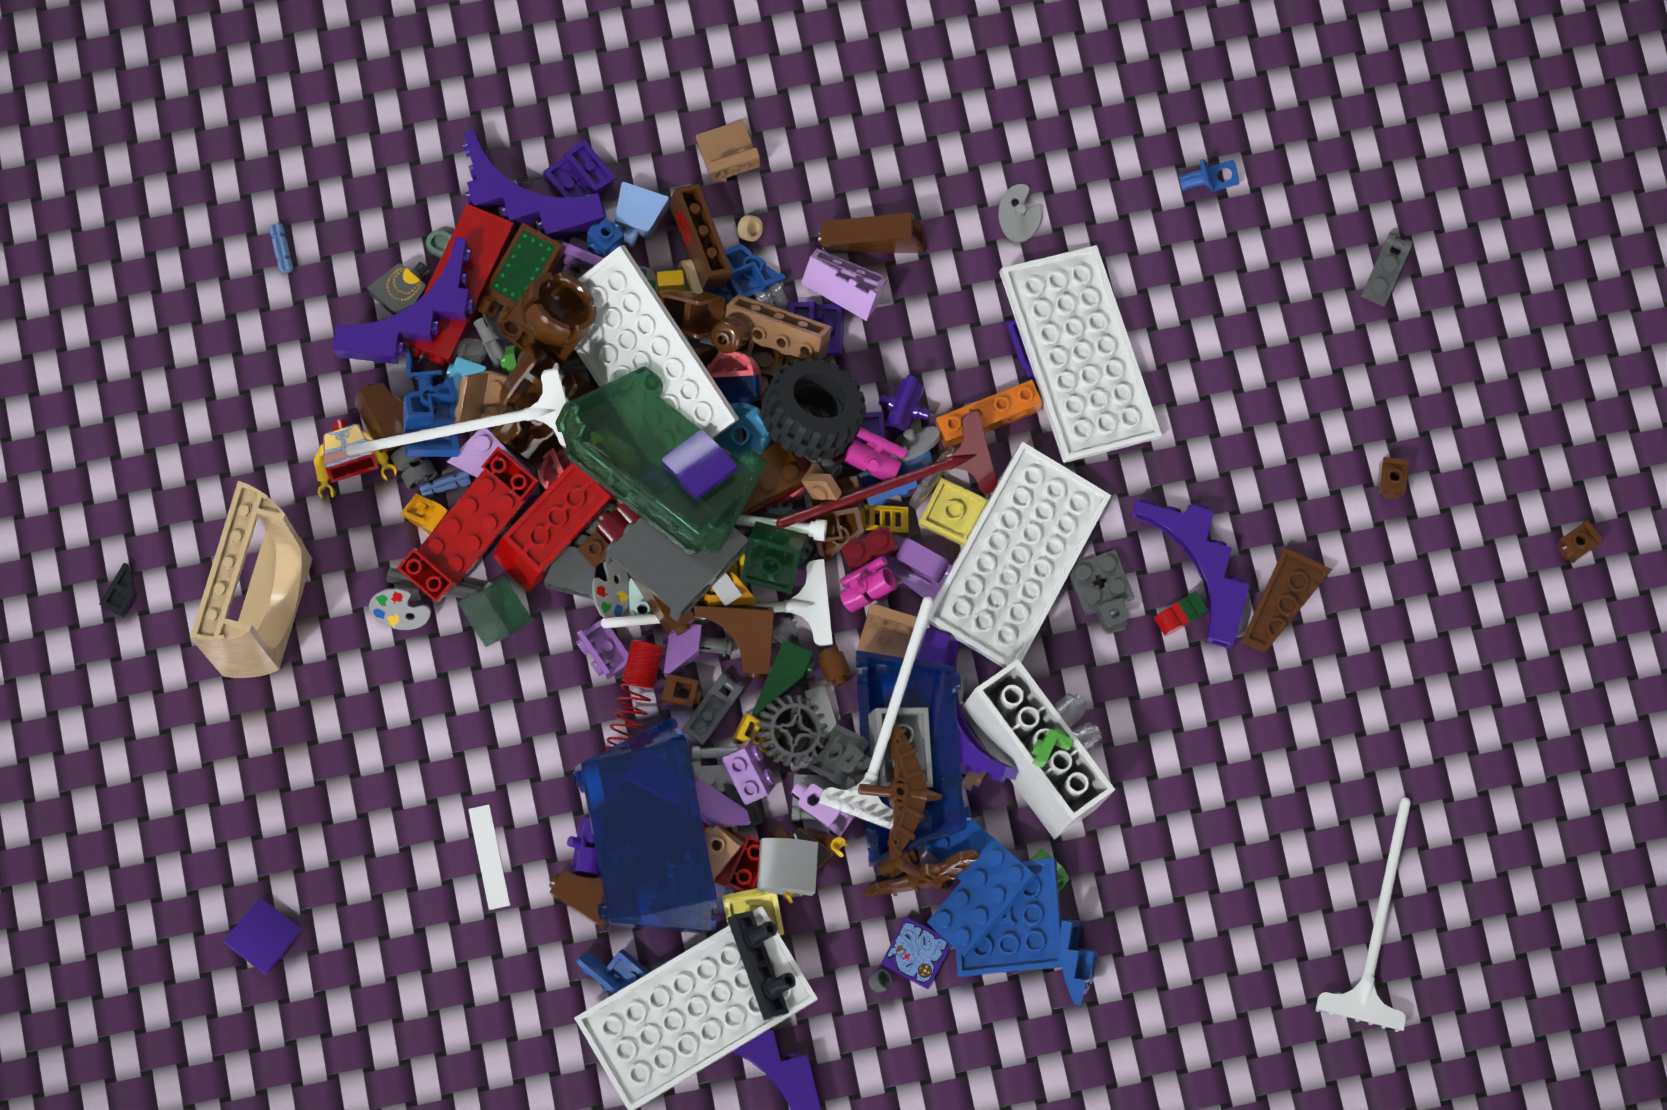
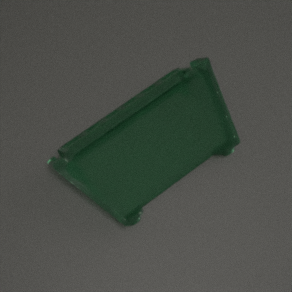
M646 366L563 405L555 424L557 431L562 432L566 444L563 449L567 459L687 554H697L703 551L719 553L723 549L767 464L764 458L752 450H745L737 458L715 441L736 464L738 470L700 499L696 500L681 487L679 480L663 467L661 459L701 429L660 397L663 391V383L660 377Z

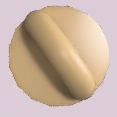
M746 215L741 218L737 227L738 238L752 242L760 238L763 230L761 219L752 215Z

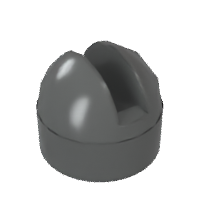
M885 969L875 971L869 978V986L875 992H884L890 989L893 984L891 975Z

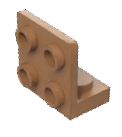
M743 120L696 135V141L711 183L760 167V157L757 148H753Z
M490 370L463 376L459 385V402L454 413L455 423L502 414L510 405L507 402L504 407L499 400L500 390L508 376Z
M870 603L855 659L900 672L917 617Z

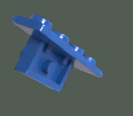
M930 451L914 459L901 462L896 477L933 464ZM868 469L865 472H857L860 475L862 489L883 482V480L870 475ZM914 481L864 500L869 506H878L887 502L888 498L910 493L918 485Z
M621 949L607 967L589 952H585L575 961L583 973L596 979L602 989L609 994L617 993L650 973L624 949Z

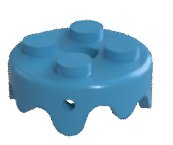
M739 402L730 404L739 420L713 440L726 452L737 468H744L771 446L772 438L771 432H767L764 427L761 409L749 403ZM744 428L747 432V437L744 442L740 443L737 434L739 430Z

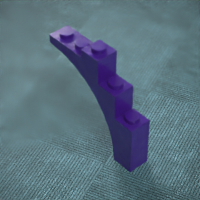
M475 131L464 132L466 142H462L466 157H471L473 164L469 166L473 181L467 182L469 191L465 192L469 205L484 211L501 207L504 219L513 222L515 228L521 226L522 223L529 224L537 221L540 233L555 241L586 232L593 224L600 223L607 218L602 199L598 193L582 197L558 198L537 194L518 186L491 164Z
M455 237L451 256L441 276L416 303L396 315L377 322L359 325H336L332 348L336 357L398 364L399 356H403L405 351V341H402V339L433 343L434 335L439 333V319L468 322L469 313L473 314L475 300L471 298L468 289H463L467 287L468 272H465L466 263H470L472 258V248H469L466 238Z
M1141 499L1140 502L1135 501L1130 517L1149 523L1167 534L1185 551L1195 565L1203 582L1208 601L1209 625L1206 643L1232 649L1250 584L1244 583L1243 579L1235 576H1229V579L1224 578L1232 548L1227 547V544L1220 540L1206 541L1214 511L1209 510V507L1206 505L1194 503V505H1188L1185 514H1183L1178 508L1171 506L1161 508L1155 506V503L1150 500Z
M927 628L908 689L917 691L916 697L928 700L926 708H928L929 732L931 736L940 738L932 764L941 767V773L956 777L957 773L967 775L968 771L980 775L982 771L990 773L988 778L1000 782H1004L1005 778L1015 780L1018 770L990 754L973 735L964 718L958 699L956 683L957 657L961 642L952 635Z
M773 1030L765 1031L731 1052L748 1060L763 1071L779 1088L791 1110H821L808 1055L802 1056L801 1052L786 1055V1060L781 1061Z

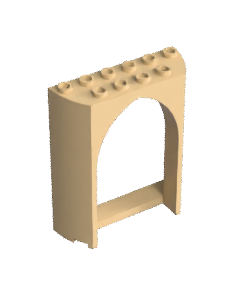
M238 481L190 638L222 676L252 678L267 675L280 669L312 563V557L281 508L266 494L241 481ZM259 519L266 532L239 620H230L227 617L256 522Z

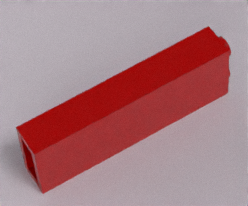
M466 204L423 295L431 289L441 276L451 256L455 237L466 238L469 248H472V258L470 263H466L465 272H468L467 287L463 289H468L471 298L475 300L473 314L469 313L468 322L439 319V333L434 335L433 343L402 339V341H405V347L410 348L412 355L420 357L422 354L429 357L432 363L444 367L445 364L448 366L451 363L454 364L477 316V309L486 292L484 289L516 233L513 222Z

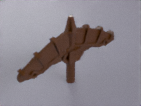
M895 725L892 729V740L890 741L891 754L895 762L894 779L891 780L888 786L859 784L858 794L888 797L889 804L893 808V825L889 832L888 840L890 860L902 858L904 856L902 850L909 840L913 841L916 836L913 833L919 821L925 818L922 812L926 802L942 799V794L926 789L923 778L926 772L925 770L921 771L915 755L918 751L916 748L912 749L904 734L906 729H901L900 726Z
M975 850L961 851L952 855L943 863L936 865L925 863L914 865L904 859L897 858L894 862L895 868L908 875L874 883L869 888L863 890V895L871 896V899H875V895L893 894V896H898L900 892L913 890L918 893L921 889L932 886L936 889L948 890L950 885L946 881L949 879L954 880L958 877L959 872L966 871L970 867V863L972 861L975 862L979 858V854Z

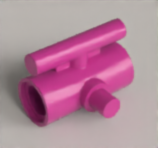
M860 427L856 436L867 441V444L854 439L843 461L864 472L868 469L870 475L883 481L896 477L901 462L890 457V455L894 454L904 459L908 450Z
M882 555L840 579L841 585L846 588L841 591L840 596L842 603L848 611L854 613L873 601H885L888 598V593L897 588L894 574L890 569L884 567L888 564L885 556Z

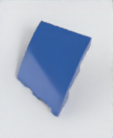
M738 244L724 250L732 269V274L726 287L704 292L723 296L727 307V304L737 294L755 299L782 283L786 277L781 272L779 274L766 265V261L753 255L742 244Z
M453 377L446 378L443 383L434 387L429 385L421 391H414L404 396V434L455 424L456 391ZM457 434L405 444L406 456L458 457L460 451Z
M1068 919L1061 921V965L1064 979L1074 1004L1082 1005L1084 993L1087 994L1095 976L1098 951L1078 948L1082 921Z

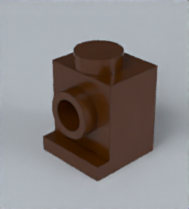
M1390 457L1382 458L1379 464L1378 494H1383V497L1389 499H1398L1399 496L1403 497L1406 492L1410 460ZM1390 475L1398 476V480H1391Z
M1586 520L1562 537L1557 544L1559 545L1558 549L1561 555L1566 560L1569 559L1573 564L1598 547L1603 542V539L1590 522ZM1579 538L1583 545H1578L1575 539Z
M667 674L661 699L662 704L693 710L694 705H699L701 702L703 689L699 688L698 680ZM682 690L688 692V696L685 699L678 696Z

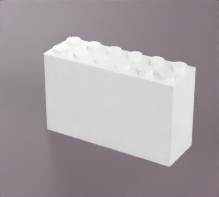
M1019 659L975 688L961 708L964 718L988 751L1001 762L1018 770L1016 779H1010L1054 840L1094 812L1115 791V788ZM1049 729H1060L1068 733L1069 738L1074 740L1068 751L1054 745L1047 763L1042 768L1032 764L1035 755L1031 754L1033 747L1038 739L1043 740L1044 735Z

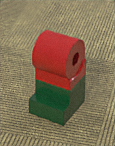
M1195 590L1185 598L1174 603L1171 607L1157 614L1154 620L1164 636H1168L1204 617L1208 609Z

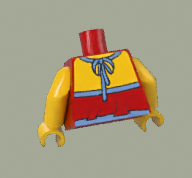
M342 419L333 423L332 432L324 434L323 444L319 446L314 458L317 481L321 483V486L318 488V495L322 499H324L323 490L325 488H330L332 498L335 496L336 491L333 486L329 485L328 479H330L331 483L378 469V464L382 466L381 477L385 481H387L384 474L386 469H392L395 477L397 474L395 466L388 463L389 456L387 452L380 453L379 450L348 455L345 451L347 446L372 441L373 438L369 431H362L357 424L348 426V422Z

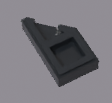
M122 564L99 603L103 608L124 618L137 596L128 564Z
M727 782L723 783L727 797L746 809L751 823L749 825H737L738 831L764 823L757 801L745 805L736 787Z

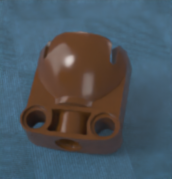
M552 272L538 276L528 285L500 322L499 327L502 334L521 350L528 343H533L547 352L562 368L592 330L597 316V309L595 306H592L594 299L591 292L579 280L564 273H556L552 276Z

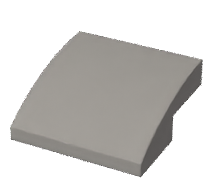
M762 838L760 840L757 890L780 895L788 891L812 896L816 891L818 842L789 838Z

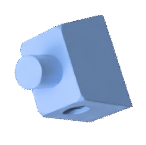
M622 182L615 223L624 232L625 246L633 248L638 236L645 239L652 237L669 208L668 196Z

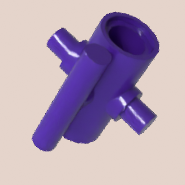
M907 375V378L902 379L896 396L888 397L882 394L880 396L878 404L887 407V410L890 411L885 429L894 434L904 436L903 433L910 429L914 418L929 419L931 410L923 408L922 404H919L925 387L917 382L916 377Z
M594 818L580 820L577 837L570 836L567 840V845L575 848L570 873L600 876L603 858L607 856L614 858L616 856L617 849L611 847L606 842L607 831L603 829L607 821Z

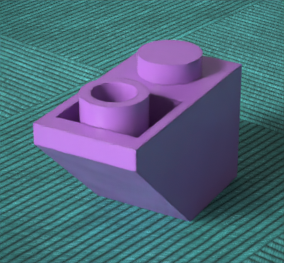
M690 624L691 629L677 636L676 632L668 636L664 630L663 644L667 645L666 655H662V660H660V670H664L665 678H667V674L676 675L699 657L702 625Z

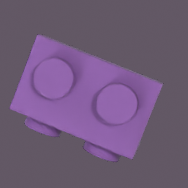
M572 237L569 244L563 242L566 249L561 259L570 267H579L588 272L604 259L590 253L587 248V242Z
M600 620L585 631H578L579 640L576 643L584 655L587 653L591 655L594 660L591 665L598 676L604 674L606 679L609 680L625 669L628 652L611 628H603Z
M752 739L743 742L736 751L722 758L745 805L768 796L775 787L774 775L770 769L766 768L763 762L762 751L758 745L754 744Z

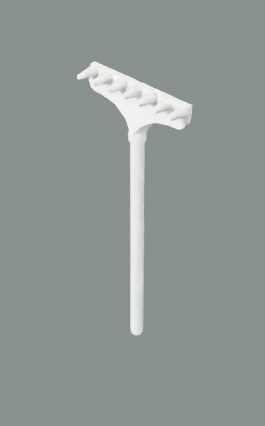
M555 363L552 369L544 370L541 374L543 394L540 399L531 407L524 408V410L347 446L345 451L348 455H356L523 420L544 422L554 430L559 443L564 447L579 446L578 432L575 431V421L571 418L568 398L565 397V387L562 386L559 364Z
M824 559L813 560L807 564L806 583L800 593L790 600L750 605L773 607L774 613L791 612L799 615L810 624L813 640L816 645H833ZM655 614L604 618L600 624L603 628L659 624L660 622ZM695 617V620L705 619L701 617Z
M929 596L922 600L868 772L859 784L877 785L878 773L933 604V600ZM859 784L848 790L827 787L822 792L819 803L891 830L893 825V809L883 804L879 796L858 794Z
M1407 797L1400 800L1361 981L1353 990L1344 994L1328 992L1320 994L1316 1005V1012L1322 1010L1329 1012V1015H1341L1343 1019L1349 1017L1355 1019L1356 1022L1365 1021L1369 1025H1381L1383 1029L1386 1027L1393 1028L1395 1032L1404 1031L1405 1014L1385 1005L1377 996L1374 986V974L1411 804Z

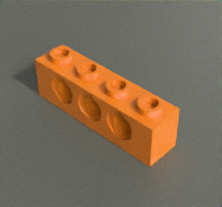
M1030 380L937 417L935 427L940 430L941 442L944 448L947 449L962 443L961 418L964 414L969 413V409L979 412L985 434L1040 412L1042 401L1033 380Z

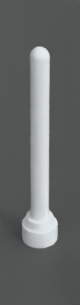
M742 514L728 521L730 524L809 534V537L819 541H825L827 532V520L821 519L810 521V523L799 522L781 529L776 526L777 519Z

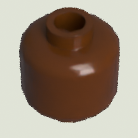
M734 316L724 318L715 324L711 330L712 344L717 350L726 354L734 353L743 347L749 338V330L745 322Z

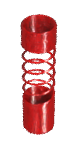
M632 640V643H630L631 646L628 651L624 674H622L623 679H621L625 683H622L620 687L624 691L640 698L625 696L617 698L620 704L636 711L615 710L613 712L616 717L634 725L620 723L610 725L612 730L630 738L608 737L606 739L607 742L616 747L604 746V754H602L599 767L601 770L623 776L636 761L638 753L610 740L640 742L641 739L612 726L644 728V726L616 713L647 715L648 713L619 699L651 701L650 698L630 691L623 686H639L654 689L657 673H659L660 660H662L664 648L659 645L639 640Z

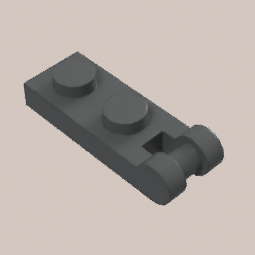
M1389 232L1361 295V297L1383 307L1387 303L1413 244L1411 240L1406 239L1404 241L1397 238V234ZM1391 247L1401 250L1399 256L1389 252Z
M725 671L722 672L681 729L683 733L702 746L705 745L746 688V685L740 681L737 683L730 678L731 675ZM723 687L731 691L728 697L720 692Z

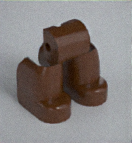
M665 289L656 292L658 297H664V306L684 336L696 339L709 336L714 325L724 319L726 303L721 295L709 292L698 294L679 289ZM699 342L690 344L705 368L711 364L718 354V350L713 345Z
M528 343L519 354L518 364L511 371L500 390L499 400L501 405L505 407L507 402L510 403L502 414L524 410V408L531 407L537 403L543 394L541 374L544 370L552 369L554 364L557 363L547 352L533 343ZM559 366V374L562 375V386L565 387V397L568 398V407L571 409V418L575 421V431L578 432L579 442L604 414L606 406L599 392L588 381L572 371L564 378ZM537 420L494 426L493 435L527 459H529L543 440L548 439L553 434L558 439L551 427Z

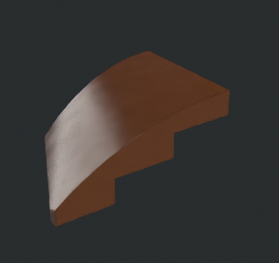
M859 473L839 476L834 479L842 492L840 496L862 489ZM811 497L813 506L829 501L812 499ZM864 500L813 517V521H816V519L827 520L825 541L815 540L820 560L824 559V563L840 551L846 543L856 539L866 530Z

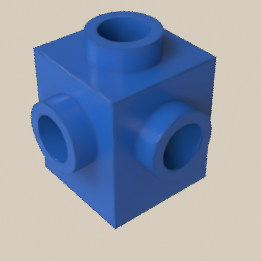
M607 218L600 223L593 224L587 232L588 250L590 253L602 258L607 257L619 246L624 245L623 230L618 224H612Z

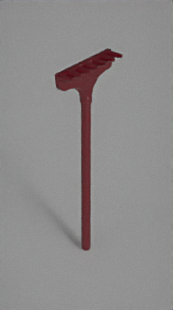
M969 409V413L962 416V443L954 454L946 457L944 460L840 496L838 500H829L777 519L776 526L780 529L954 468L966 470L972 474L981 492L986 494L992 493L997 486V480L979 412Z

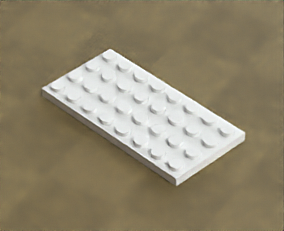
M625 245L619 246L578 279L591 292L594 299L592 306L596 307L597 316L592 330L577 347L576 352L650 463L665 471L666 468L663 467L661 459L702 429L714 439L739 420V417Z
M1097 245L1001 268L999 273L1063 463L1159 439L1162 434Z
M1022 441L933 600L927 622L944 633L954 636L959 642L1003 668L1017 659L1022 662L1111 495Z
M762 906L753 911L758 926L771 921ZM727 926L574 1018L628 1110L638 1109L818 1000L778 932L775 936L763 941L775 975L778 977L784 973H791L796 981L795 987L782 993L789 1013L782 1017L763 1020L731 928Z

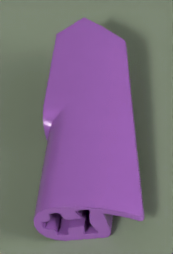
M894 534L893 536L899 551L887 559L888 564L884 567L890 569L895 577L921 597L929 596L934 600L952 565L945 558L917 542Z
M648 749L643 751L623 776L624 780L685 808L713 827L717 824L726 828L737 825H749L751 823L746 809L705 781L690 779Z

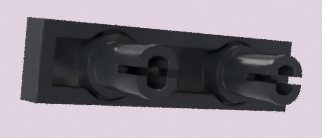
M753 911L734 914L728 917L727 920L763 1020H770L788 1014L789 1010L782 993L795 987V978L791 973H784L776 977L763 942L777 934L775 924L768 921L758 926Z

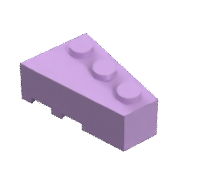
M816 249L810 256L801 284L867 321L879 304L888 277Z
M492 427L479 429L460 448L458 457H451L447 461L455 467L478 477L484 470L481 466L494 450L500 447L539 480L538 475L510 446L493 435ZM538 481L533 492L541 485L540 481Z

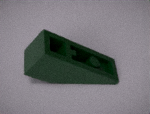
M786 640L783 641L752 711L754 717L758 719L761 712L767 711L766 705L768 703L775 705V698L780 697L782 699L784 695H787L804 680L805 675H811L816 661L812 660V651Z

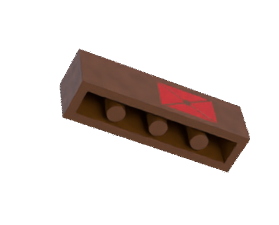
M694 184L675 188L669 206L689 259L692 260L703 292L726 287L732 274V269L700 185Z

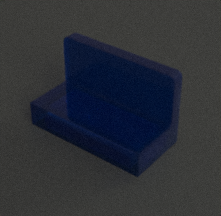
M759 375L713 378L729 403L761 401Z

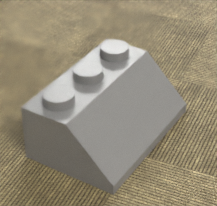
M876 708L868 714L871 759L888 708ZM899 708L894 725L900 726L901 729H906L904 734L912 749L916 748L918 751L915 755L921 771L925 770L926 772L923 775L926 789L932 788L928 708ZM892 732L878 773L879 778L876 784L880 786H888L891 780L894 779L895 762L891 754L890 745Z

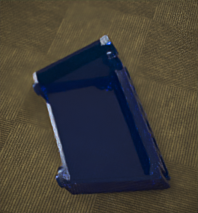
M859 650L856 651V668H861L862 674H857L860 736L870 742L868 714L876 708H888L904 658ZM915 660L899 707L928 708L933 787L927 789L942 794L941 800L926 802L922 812L925 818L919 821L913 833L916 837L913 841L909 840L902 850L903 855L965 830V823H970L969 806L964 807L956 708V690H961L960 673L955 674V666ZM869 743L864 754L871 758ZM879 796L883 804L893 809L889 804L888 797ZM865 820L867 850L869 854L868 863L869 867H874L890 860L888 846L890 829Z
M675 717L669 718L580 763L575 767V771H573L574 785L579 787L586 797L604 896H602L601 903L598 904L597 909L600 920L604 919L605 926L702 934L716 930V920L711 918L712 909L717 908L714 879L687 740L683 733L678 734L675 730L678 728Z

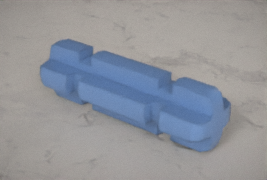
M281 223L273 224L269 227L273 238L272 243L278 261V268L282 274L292 272L294 268L291 259H289L291 256L284 227Z
M462 470L456 472L457 475L455 476L450 474L433 480V483H423L419 486L423 497L429 498L434 496V493L439 495L457 489L459 485L461 487L469 485L471 483L469 473Z

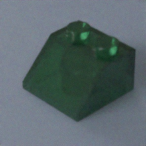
M755 521L749 537L740 581L792 594L807 534Z
M502 574L457 602L485 647L512 635L533 621Z

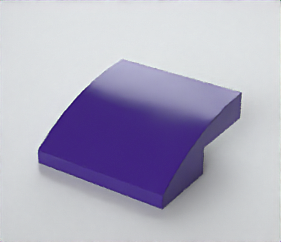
M586 140L565 152L562 159L543 171V176L561 198L600 194L616 180V177Z
M814 301L790 302L789 312L832 326L828 353L825 356H842L845 308L838 304H816Z
M702 429L661 459L663 467L679 480L681 487L696 500L700 499L738 470L736 464L726 452Z
M260 897L224 941V944L267 975L282 959L284 952L301 934L302 928Z

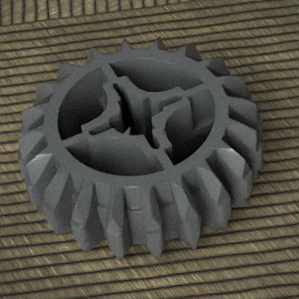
M790 694L784 695L783 700L780 697L775 698V705L772 703L766 705L769 713H760V716L765 721L757 722L756 724L758 727L763 728V732H758L756 736L764 737L765 740L759 746L761 748L768 746L769 748L766 750L765 755L771 756L774 754L773 761L779 763L782 760L783 766H789L791 762L793 766H800L801 761L809 763V755L813 758L818 756L815 748H824L823 743L819 742V740L827 739L828 737L826 734L821 733V729H825L828 726L825 723L820 724V720L825 715L823 713L816 715L819 706L816 704L810 707L811 699L805 698L802 701L801 695H795L793 699ZM791 708L790 715H787L784 723H775L783 711ZM800 712H801V713L806 717V719L808 720L810 729H809V728H806V727L803 725V723H802V715H800ZM793 726L792 728H796V731L802 733L792 734L782 728ZM774 732L781 735L784 749L776 741ZM801 737L809 738L802 749L793 753L794 746H797Z

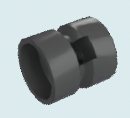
M405 445L396 450L390 457L397 471L403 472L401 478L408 490L419 488L421 484L432 481L438 474L432 462L425 460L426 457L406 456Z

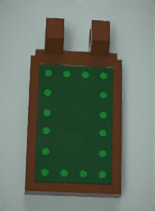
M522 223L484 289L486 297L482 299L477 310L493 319L500 306H505L506 308L502 309L497 319V322L500 323L534 279L544 273L553 272L566 247Z

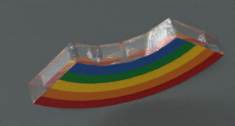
M952 446L940 455L936 462L944 460L957 450ZM947 470L925 477L915 490L909 505L917 509L931 494Z

